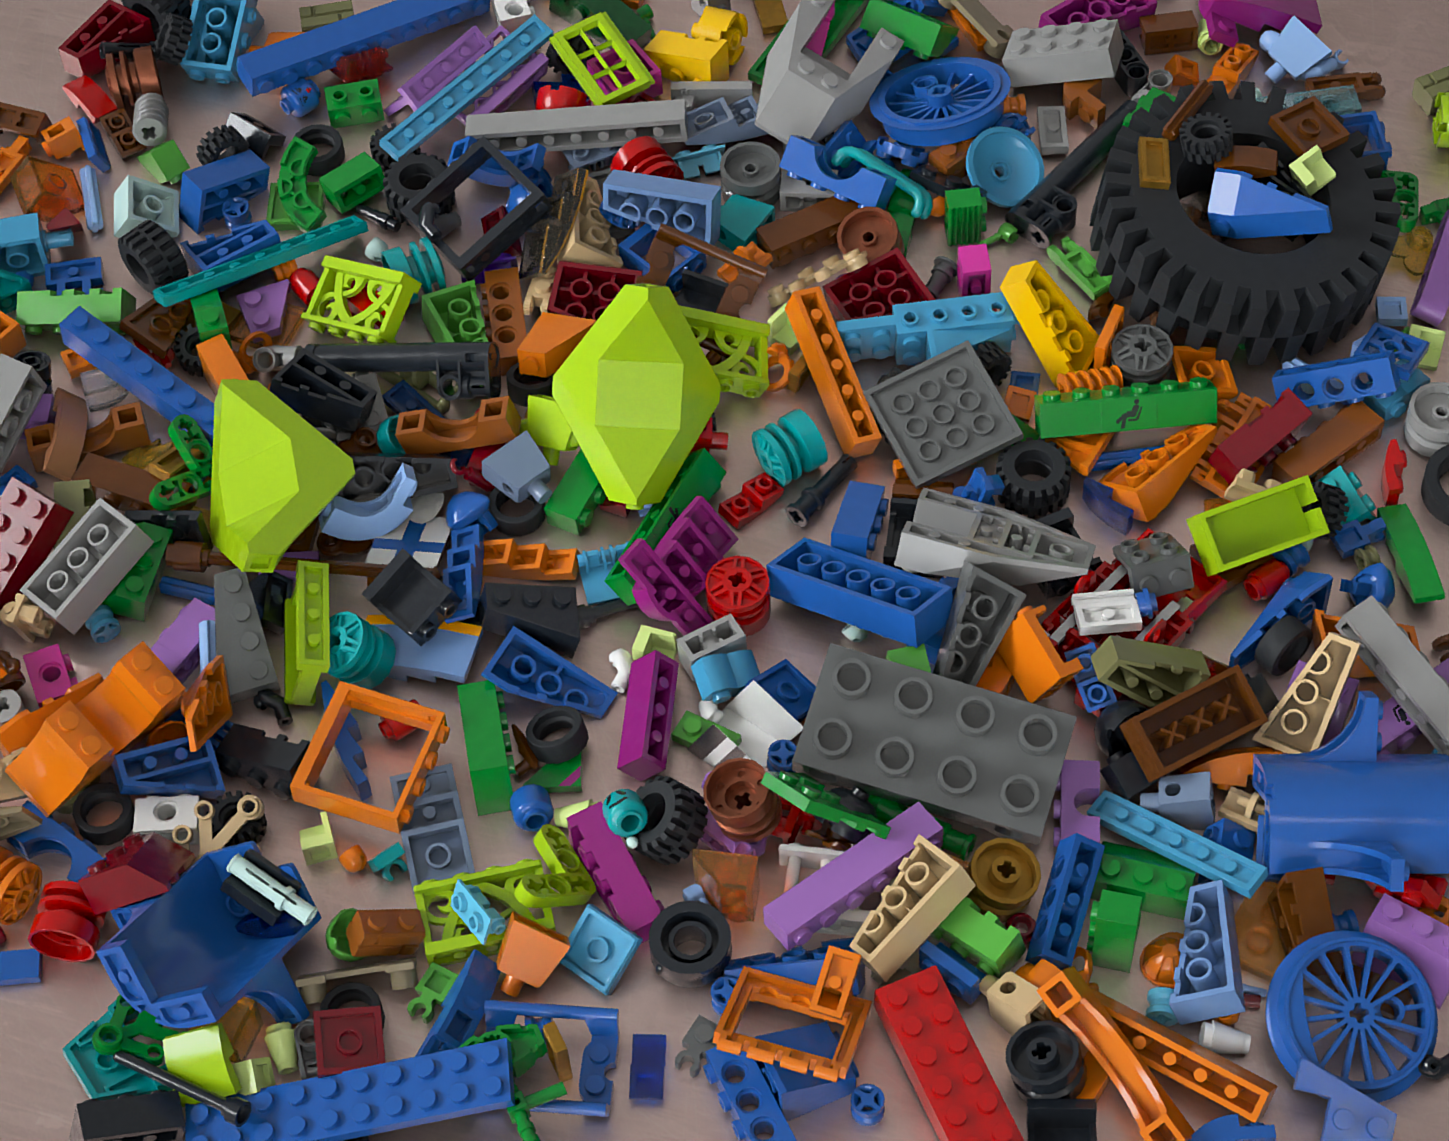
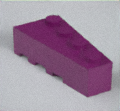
M1065 0L1041 14L1038 28L1046 25L1061 26L1069 25L1073 22L1088 23L1100 19H1118L1119 27L1124 32L1140 27V16L1155 15L1158 2L1156 0Z
M600 801L566 818L570 843L595 883L596 891L612 918L643 938L642 944L648 941L649 930L654 919L665 908L659 899L655 901L645 875L640 874L633 855L627 850L621 837L615 835L609 829L603 815V804Z

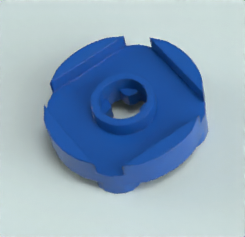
M878 137L875 146L877 148L876 155L886 159H892V157L901 158V164L917 168V166L922 164H928V154L930 151L925 152V149L922 147L894 141V143L888 142L889 137Z

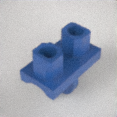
M977 467L974 469L968 484L956 487L952 495L995 506L992 496L1001 495L1005 486L998 474L987 475L983 467Z

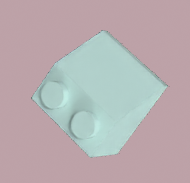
M127 175L114 193V237H122L145 220L154 221L165 229L171 237H177L179 234V191Z

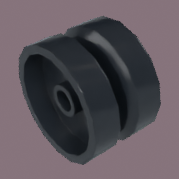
M1051 1020L1034 1021L1021 1027L1010 1038L1006 1047V1064L1019 1097L1026 1103L1027 1099H1075L1082 1092L1087 1081V1067L1079 1043L1069 1028L1062 1023Z

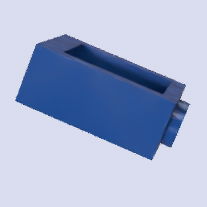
M1376 111L1340 115L1344 118L1343 126L1350 134L1359 130L1364 136L1368 137L1372 150L1364 151L1362 157L1379 153L1385 162L1383 170H1386L1388 158L1392 157V146L1390 142H1386L1385 126L1382 121L1379 122Z
M644 224L618 244L619 256L622 258L623 266L630 270L643 271V275L647 274L650 269L649 263L643 257L647 254L657 230L651 228L650 224ZM685 245L675 247L674 250L686 260L671 271L665 286H669L672 294L683 288L682 273L684 269L699 274L707 267L706 254Z

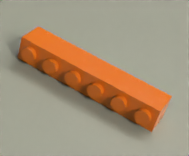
M816 286L793 291L785 311L843 454H849L846 460L851 456L857 458L873 454L882 436L868 402L863 395V390L821 288Z
M1097 990L1093 992L1147 1066L1254 1123L1264 1116L1278 1087L1277 1085Z

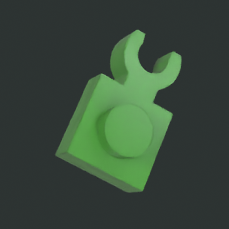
M432 962L415 987L420 997L414 998L408 1004L407 1010L409 1015L413 1017L418 1009L424 1008L426 1010L422 1015L423 1022L426 1024L431 1022L435 1014V1005L441 1006L458 974Z

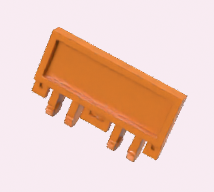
M1243 392L1240 393L1235 403L1227 399L1218 400L1217 423H1210L1212 426L1217 427L1218 432L1192 469L1193 472L1189 478L1227 502H1233L1224 498L1225 490L1230 485L1207 460L1217 446L1245 423L1248 425L1261 415L1260 410L1266 405L1269 408L1272 406L1256 396L1251 398ZM1262 465L1256 468L1255 484L1265 470Z

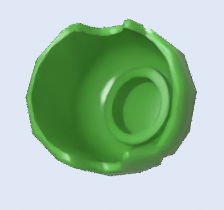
M355 908L341 910L330 921L325 933L327 948L331 954L337 959L347 962H354L364 958L352 956L346 935V928L350 921H353L352 918L357 911Z

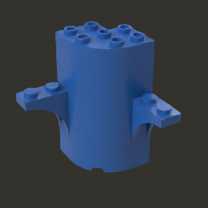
M1359 691L1357 705L1352 718L1344 730L1328 744L1316 750L1300 754H1253L1252 786L1265 801L1263 866L1267 867L1269 874H1285L1287 872L1323 867L1324 874L1370 881L1385 887L1390 892H1404V881L1409 880V874H1449V756L1447 754H1377L1382 749V736L1378 732V720L1383 718V702L1372 691Z
M254 841L207 852L186 870L177 882L171 884L172 888L168 892L110 910L120 931L97 950L96 953L115 988L139 1013H142L144 1010L156 1017V1023L164 1026L191 1028L217 1022L244 996L260 1003L272 1015L276 1023H300L311 1015L281 958L322 919L319 911H317L315 917L306 926L287 913L272 927L254 913L241 917L232 914L226 906L227 894L220 890L224 880L232 874L226 868L236 854L239 853L243 857L245 852L251 848L262 855ZM287 863L277 866L301 883L302 886L297 895L316 907L295 865Z

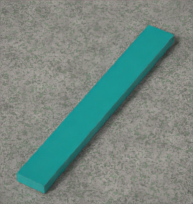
M355 215L154 289L152 291L154 299L162 306L168 307L369 231L367 222Z

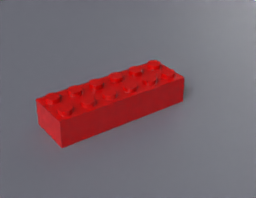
M934 965L876 989L873 1003L875 1010L939 1140L1024 1141L937 966Z

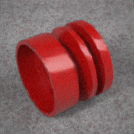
M650 136L637 137L627 142L616 153L610 166L611 172L615 169L684 180V173L668 155L660 143Z
M731 556L715 563L707 573L705 581L707 614L716 621L731 613L746 637L762 630L769 621L771 613L770 579L767 570L760 562L746 556Z
M61 880L46 884L37 907L39 913L35 915L29 932L28 941L30 945L38 952L61 961L86 962L92 959L101 935L99 929L104 925L107 912L98 915L94 914L78 882Z

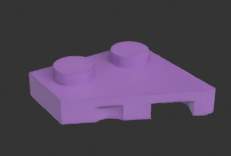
M288 279L236 295L250 334L256 331L266 332L270 337L282 334L283 317L286 315L287 310L286 300L288 293L291 291ZM260 337L253 339L254 343L263 340Z

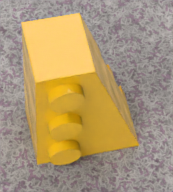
M660 30L643 50L661 70L662 77L672 82L727 81L730 78L728 42L725 39L713 42L708 41V38L705 36L693 39L688 38V35L685 33Z

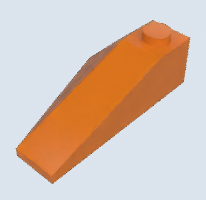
M1206 424L1190 425L1165 439V446L1152 451L1147 449L1141 452V459L1129 466L1123 462L1095 484L1126 517L1149 522L1155 519L1158 513L1169 505L1217 434V427Z

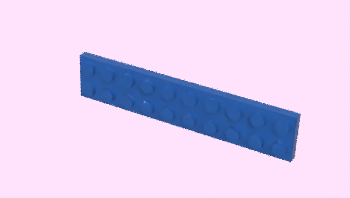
M507 1038L343 1071L341 1074L322 1078L314 1077L261 1088L258 1093L246 1096L237 1093L224 1097L227 1099L238 1096L251 1102L252 1110L250 1116L241 1127L226 1122L221 1115V1111L204 1103L185 1104V1141H343L515 1106L511 1043Z

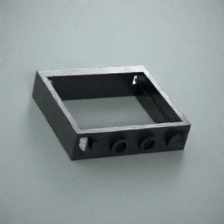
M484 136L473 143L457 160L451 162L439 176L431 180L414 198H411L400 209L409 224L423 238L426 237L418 227L421 207L427 202L439 204L489 158L498 163L529 193L522 202L460 257L441 238L437 242L432 243L434 249L467 281L473 280L553 208L545 194Z

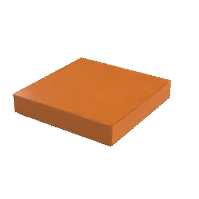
M1114 304L1095 345L1093 368L1097 370L1103 366L1110 369L1112 341L1124 326V306Z

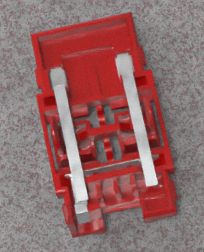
M1148 528L1136 540L1148 538L1155 531ZM1190 556L1194 587L1156 597L1158 611L1153 612V618L1141 617L1142 625L1146 627L1145 629L1142 627L1140 631L1079 636L1074 608L1071 605L1072 594L1130 589L1128 570L1115 558L1111 565L1104 561L1095 571L1090 569L1087 575H1082L1077 581L1074 591L1042 622L1041 626L1063 663L1067 662L1064 652L1094 641L1098 649L1110 635H1119L1123 638L1178 647L1185 640L1186 633L1190 634L1193 631V620L1196 621L1227 589L1228 581L1218 574L1207 577L1203 564ZM1069 610V612L1067 613V618L1064 617L1063 615ZM1073 677L1070 681L1076 685L1075 679ZM1077 688L1074 704L1084 710L1086 707ZM1113 689L1116 699L1118 700L1123 695V693ZM1103 707V708L1098 709V710H1096V711H1093V712H1091V713H1093L1095 716L1099 717L1100 713H1101L1106 707Z

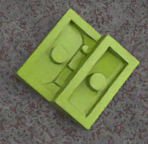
M221 1022L167 1036L163 1039L168 1072L222 1097L237 1094L242 1088L229 1060L234 1050ZM179 1092L182 1108L185 1107V1104L202 1103Z

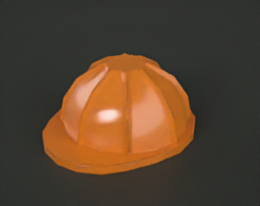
M1178 932L1162 934L1143 948L1140 956V969L1144 977L1153 985L1158 987H1175L1174 972L1175 967H1178L1179 945L1180 939H1183L1184 934Z

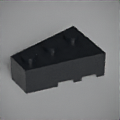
M304 348L272 378L269 389L270 392L296 413L354 432L370 417L377 391Z
M485 583L478 603L480 626L483 627V630L506 637L513 626H515L544 646L564 652L563 656L573 659L581 639L575 587Z
M156 1090L145 1095L134 1096L132 1094H124L115 1099H89L76 1104L69 1136L70 1141H182L186 1124L179 1092L176 1090Z

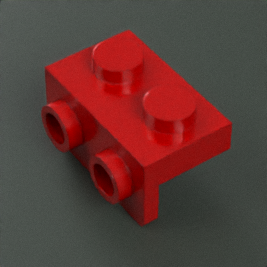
M1409 874V880L1404 881V892H1390L1381 885L1364 880L1374 891L1373 895L1380 900L1384 893L1409 906L1438 910L1448 886V881L1445 878L1425 874Z

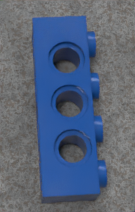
M1394 350L1277 370L1272 377L1277 400L1280 398L1281 393L1289 387L1307 407L1317 405L1319 409L1334 406L1335 402L1344 400L1348 404L1363 401L1364 397L1376 395V398L1390 397L1394 395V392L1397 391L1401 384ZM1359 374H1369L1373 379V383H1363L1359 378ZM1337 378L1341 380L1344 388H1334L1330 383V379ZM1301 384H1310L1314 388V393H1305L1301 388Z
M1078 833L1059 841L1025 961L1036 965L1041 959H1044L1060 970L1072 966L1105 845Z
M717 1046L707 1050V1064L703 1066L705 1075L709 1083H716L720 1090V1093L717 1094L719 1103L725 1113L731 1112L735 1120L731 1124L739 1141L743 1139L745 1141H797L756 1061L746 1058L747 1052L744 1051L738 1056L717 1050ZM739 1076L743 1078V1080L738 1083H732L728 1081L731 1077ZM747 1104H754L758 1107L753 1111L742 1109ZM763 1132H767L773 1135L771 1138L766 1140H761L756 1137L758 1134Z

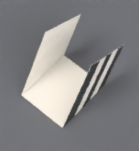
M753 680L722 710L724 717L718 724L740 734L742 739L740 745L737 746L713 724L687 750L714 768L728 759L741 757L754 760L765 768L767 766V755L770 745L781 739L792 740L802 731L803 726Z

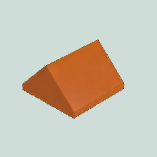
M1173 346L1172 362L1179 382H1190V379L1195 377L1207 378L1217 388V402L1220 399L1230 400L1238 395L1229 362L1223 359L1221 361L1215 360L1217 348L1200 347L1198 351L1189 346Z

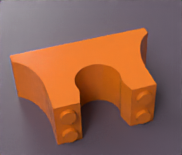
M144 641L118 660L104 681L80 702L74 705L69 700L46 718L30 744L6 767L5 772L47 818L110 767L115 755L128 752L150 734L153 728L163 723L181 708V701L186 693V688Z

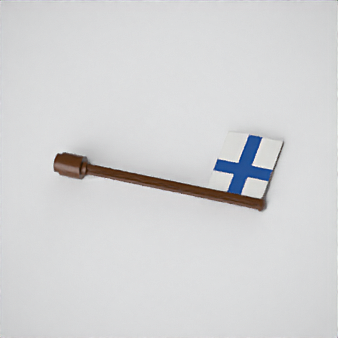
M435 517L423 524L415 523L407 518L393 531L383 536L375 537L365 563L282 557L274 570L296 571L297 562L301 560L328 563L329 574L377 577L403 548L419 564L440 580L439 565L453 530L448 527L446 517ZM176 541L175 543H169L166 548L167 567H173L175 571L204 573L206 568L211 565L237 567L222 552H212L211 549H208L207 543Z

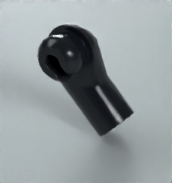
M269 689L260 690L254 696L253 703L256 708L265 710L269 707L274 710L279 726H288L293 722L289 706L284 702V697Z
M1449 1053L1441 1058L1426 1054L1418 1065L1419 1072L1433 1080H1439L1449 1074Z

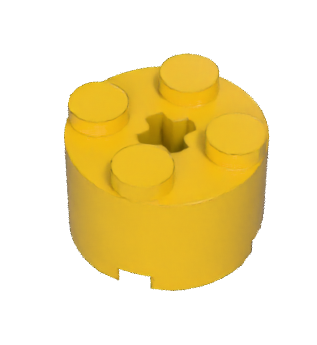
M706 6L699 22H695L692 26L691 37L698 39L700 36H705L708 38V41L713 42L725 39L728 42L729 65H735L740 60L745 46L741 45L742 37H747L748 35L746 16L736 11Z

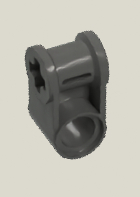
M313 1019L301 1021L294 1030L299 1057L298 1065L302 1080L318 1077L315 1041L312 1043L304 1042L308 1037L314 1036Z

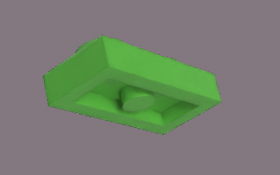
M690 711L685 712L671 733L672 741L688 748L713 724L737 746L740 745L742 739L740 734Z

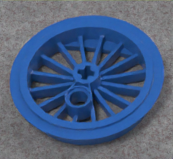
M973 57L933 59L906 67L886 78L874 90L870 97L869 106L873 116L882 122L885 132L898 142L914 146L948 145L977 136L992 127L1000 119L1004 111V99L1010 91L1011 80L1008 73L1001 66L984 59Z
M1341 930L1323 933L1304 941L1294 948L1280 963L1273 975L1267 993L1266 1024L1269 1038L1280 1062L1294 1079L1299 1059H1307L1380 1103L1401 1094L1414 1084L1421 1076L1418 1065L1426 1054L1433 1055L1438 1033V1016L1430 986L1417 965L1403 951L1375 935L1359 931ZM1341 951L1348 990L1326 954ZM1350 951L1365 954L1358 992ZM1373 957L1387 964V967L1365 997ZM1314 959L1319 960L1339 994L1307 971L1306 967ZM1394 970L1403 980L1404 984L1370 1003L1388 975ZM1303 979L1336 1004L1304 995ZM1408 988L1414 1004L1404 1006L1403 1002L1394 995ZM1305 1003L1337 1013L1307 1017ZM1382 1003L1388 1004L1393 1008V1020L1382 1016L1380 1011ZM1353 1010L1354 1013H1359L1361 1019L1357 1020L1355 1017H1350L1349 1012ZM1416 1011L1417 1027L1401 1023L1405 1012ZM1337 1021L1333 1026L1311 1038L1308 1023ZM1341 1028L1342 1031L1319 1062L1313 1043ZM1393 1028L1416 1035L1412 1050L1384 1029ZM1349 1033L1341 1075L1339 1077L1327 1071L1325 1065ZM1375 1034L1407 1057L1398 1070ZM1356 1038L1358 1040L1365 1081H1353L1348 1078ZM1366 1038L1389 1073L1388 1077L1380 1080L1374 1079Z

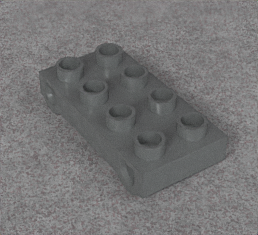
M830 643L792 760V771L806 773L821 783L852 789L855 785L870 795L910 807L919 801L929 813L985 829L1002 838H1010L1018 842L1039 846L1077 716Z

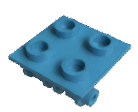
M626 541L625 544L616 545L615 548L609 545V549L606 550L600 547V551L592 550L585 552L584 550L582 554L577 555L588 605L621 599L604 580L629 541Z

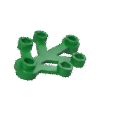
M120 994L116 999V1009L110 1022L100 1025L93 1033L92 1045L94 1049L103 1055H114L122 1050L144 1057V1061L155 1066L161 1065L164 1061V1048L160 1044L152 1043L147 1045L132 1040V1038L142 1035L163 1042L165 1037L182 1032L162 1027L164 1025L156 1023V1017L145 1010L138 1014L134 1023L123 1027L126 1017L133 1014L135 1009L131 1005L122 1006L121 1003L127 1001ZM107 1039H112V1040H114V1042H104V1041L107 1040ZM158 1053L159 1056L154 1058L150 1057L149 1054Z

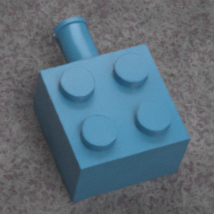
M38 213L0 219V268L15 274L19 270H26L27 273L32 274L34 277L44 276L45 264L51 263L50 249L75 245L71 228L46 232V230H43Z

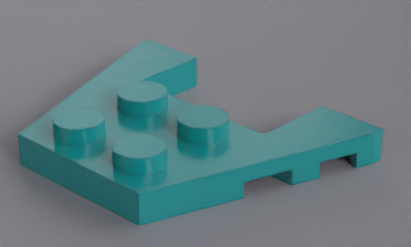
M116 1000L108 1006V1011L96 1022L92 1021L62 1049L64 1058L90 1099L108 1100L115 1099L124 1094L137 1096L150 1094L156 1090H173L116 1063L113 1060V1055H103L94 1049L92 1045L93 1033L100 1025L110 1022L116 1009ZM128 1002L121 1003L122 1006H130ZM135 1010L133 1014L128 1015L124 1024L137 1018L139 1012ZM107 1039L104 1042H114V1040ZM134 1055V1056H136V1057H138V1058L144 1060V1057H140V1056ZM166 1064L159 1067L168 1071Z

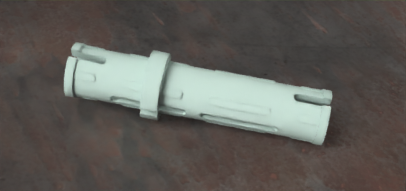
M236 854L226 868L229 873L234 874L254 890L274 902V907L279 911L285 910L305 926L315 917L318 909L296 895L294 888L291 886L285 887L266 872L243 858L241 854Z

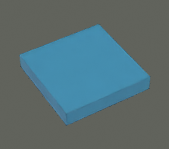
M588 904L568 937L570 948L559 963L605 995H611L643 938L593 904Z

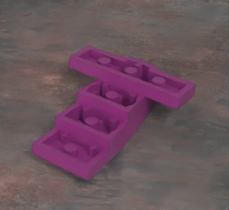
M1316 0L1198 1L1200 13L1206 19L1209 39L1233 48L1239 40L1235 22L1258 32L1264 24L1283 31L1293 16L1315 34L1323 26Z
M696 496L672 524L654 551L644 539L637 538L618 561L636 581L632 593L642 612L649 618L657 621H671L684 636L714 622L695 600V597L705 588L706 576L711 567L722 560L723 556L739 539L703 496Z

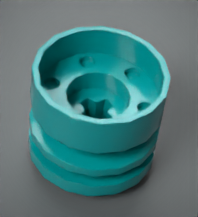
M427 237L419 239L421 252L414 241L409 242L410 256L408 257L405 256L399 246L381 252L383 268L401 271L422 283L420 288L424 294L433 292L432 285L435 291L446 288L445 271L442 261ZM413 293L409 305L419 302V294Z
M795 409L780 417L777 421L778 426L774 423H769L764 429L760 428L752 434V445L759 463L766 474L781 487L788 485L792 480L800 478L802 470L804 472H811L824 465L828 460V452L820 431L812 419L801 409Z
M346 611L331 616L329 618L330 668L328 674L338 678L340 681L369 690L381 684L389 675L395 662L396 648L394 640L388 633L371 625L368 621L354 613Z

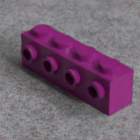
M657 650L631 663L617 765L618 770L640 782L666 770L679 663Z

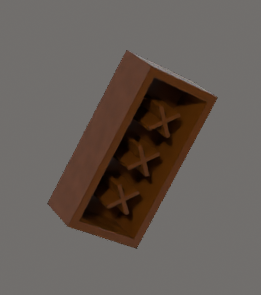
M1237 664L1119 725L1150 783L1263 725L1269 720L1240 666Z

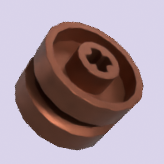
M867 206L856 209L848 214L838 227L836 238L842 255L859 248L860 252H867L866 258L870 262L897 247L904 255V243L896 221L889 212L879 207Z

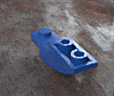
M476 949L472 951L441 1004L443 1010L415 1057L458 1048L473 1036L484 1015L485 1000L491 999L501 971L497 969L496 962Z

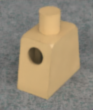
M1012 971L1006 972L999 980L990 974L981 980L979 991L987 996L990 1016L1012 1036L1021 1027L1034 1021H1052L1050 1009L1036 991L1039 988Z

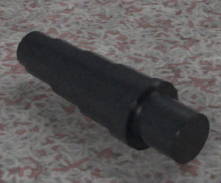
M358 204L356 207V212L385 230L390 229L398 232L401 228V223L395 220L392 215L362 204Z

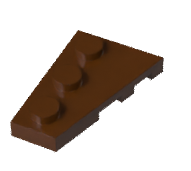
M153 298L121 320L119 329L164 360L179 332L193 312L190 298L168 307L162 306Z

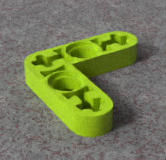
M543 825L535 835L533 842L552 874L524 876L514 890L516 899L528 908L586 904L596 891L595 883L564 833L554 825Z

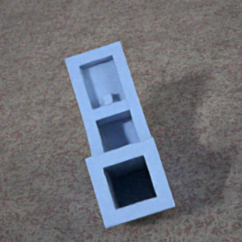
M402 463L387 490L374 500L354 502L336 496L319 516L321 532L339 539L363 541L383 536L396 529L413 511L410 497L414 494L418 483L413 467Z

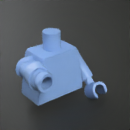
M1295 16L1289 20L1280 34L1272 30L1265 31L1259 39V47L1263 51L1268 52L1269 56L1275 61L1265 72L1266 76L1275 84L1287 73L1296 81L1299 79L1306 81V78L1321 77L1334 70H1340L1349 62V59L1346 61L1338 59L1337 56L1342 52L1340 49L1332 55V51Z

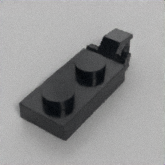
M928 164L920 165L912 170L909 175L910 179L923 186L926 190L944 198L945 191L975 187H979L981 197H986L987 191L977 184L974 186L965 184L961 178L953 175L947 176L938 172L936 167Z

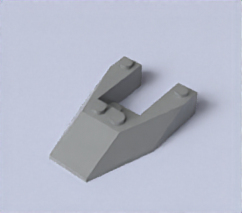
M801 0L767 55L754 125L785 144H788L791 135L804 136L818 143L837 130L844 121H849L862 112L905 41L881 27L852 74H849L806 47L826 18L834 0Z
M923 487L917 501L913 522L907 521L902 530L894 565L901 567L909 573L921 572L924 574L959 578L965 560L1009 585L1021 586L1087 575L1096 545L1014 511Z

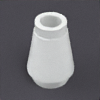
M1212 1020L1211 1023L1203 1022L1198 1044L1216 1054H1247L1250 1048L1251 1035Z

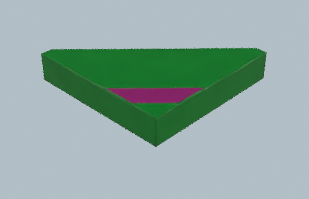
M582 751L571 760L559 764L546 763L523 786L529 784L540 785L548 793L582 792Z

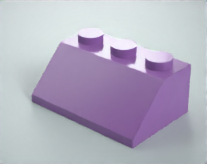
M1384 893L1363 932L1380 937L1403 951L1424 975L1432 991L1436 1008L1440 1009L1449 994V926ZM1353 951L1351 955L1352 963L1363 968L1365 954ZM1373 957L1370 971L1381 975L1387 964ZM1392 970L1387 978L1404 984L1400 976Z

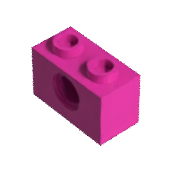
M987 244L958 247L957 288L959 297L991 293L992 269Z
M58 644L23 655L39 708L43 707V700L49 697L56 700L64 696L69 687L78 683L76 677L70 678L69 672L74 671L69 654L62 655Z

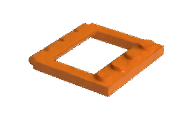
M744 966L715 1029L712 1043L717 1044L716 1049L738 1056L744 1051L747 1052L746 1058L771 1065L774 1064L775 1060L780 1061L779 1067L807 1074L809 1069L814 1071V1077L836 1083L838 1078L845 1079L868 1019L872 1001L853 996L842 1020L809 1010L816 988L815 985ZM759 1001L777 1006L782 1010H791L809 1015L814 1019H824L843 1025L844 1030L833 1059L735 1033L748 1002Z

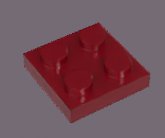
M380 1006L313 1011L318 1078L385 1063Z

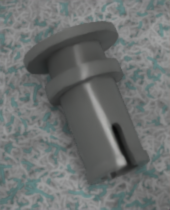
M944 256L935 258V266L931 270L932 276L925 285L935 299L939 298L946 283H950L953 277L957 276V264Z

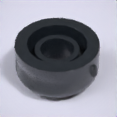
M700 901L675 903L658 914L649 930L650 954L656 973L673 985L683 988H696L710 984L723 976L724 969L731 960L730 926L725 916L710 904ZM691 940L705 944L703 950L693 955L683 954L677 950L680 944Z

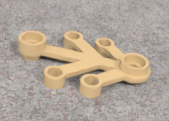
M859 248L844 254V259L840 260L837 254L822 261L824 267L817 271H814L812 266L797 273L799 279L789 283L788 287L784 288L781 283L767 290L769 294L767 298L771 307L773 308L787 302L793 291L805 289L816 281L821 282L844 268L849 273L868 264L867 252H860Z
M255 795L243 796L237 804L238 812L214 838L212 818L215 814V808L206 800L199 801L194 807V814L199 818L200 854L186 870L205 853L224 848L247 821L254 822L259 820L265 811L262 800ZM254 802V810L246 813L244 810L245 804ZM208 805L210 808L208 815L201 816L199 813L200 808ZM186 825L176 826L172 832L173 840L178 845L190 850V842L193 839L192 829ZM186 829L188 831L187 838L179 840V831Z

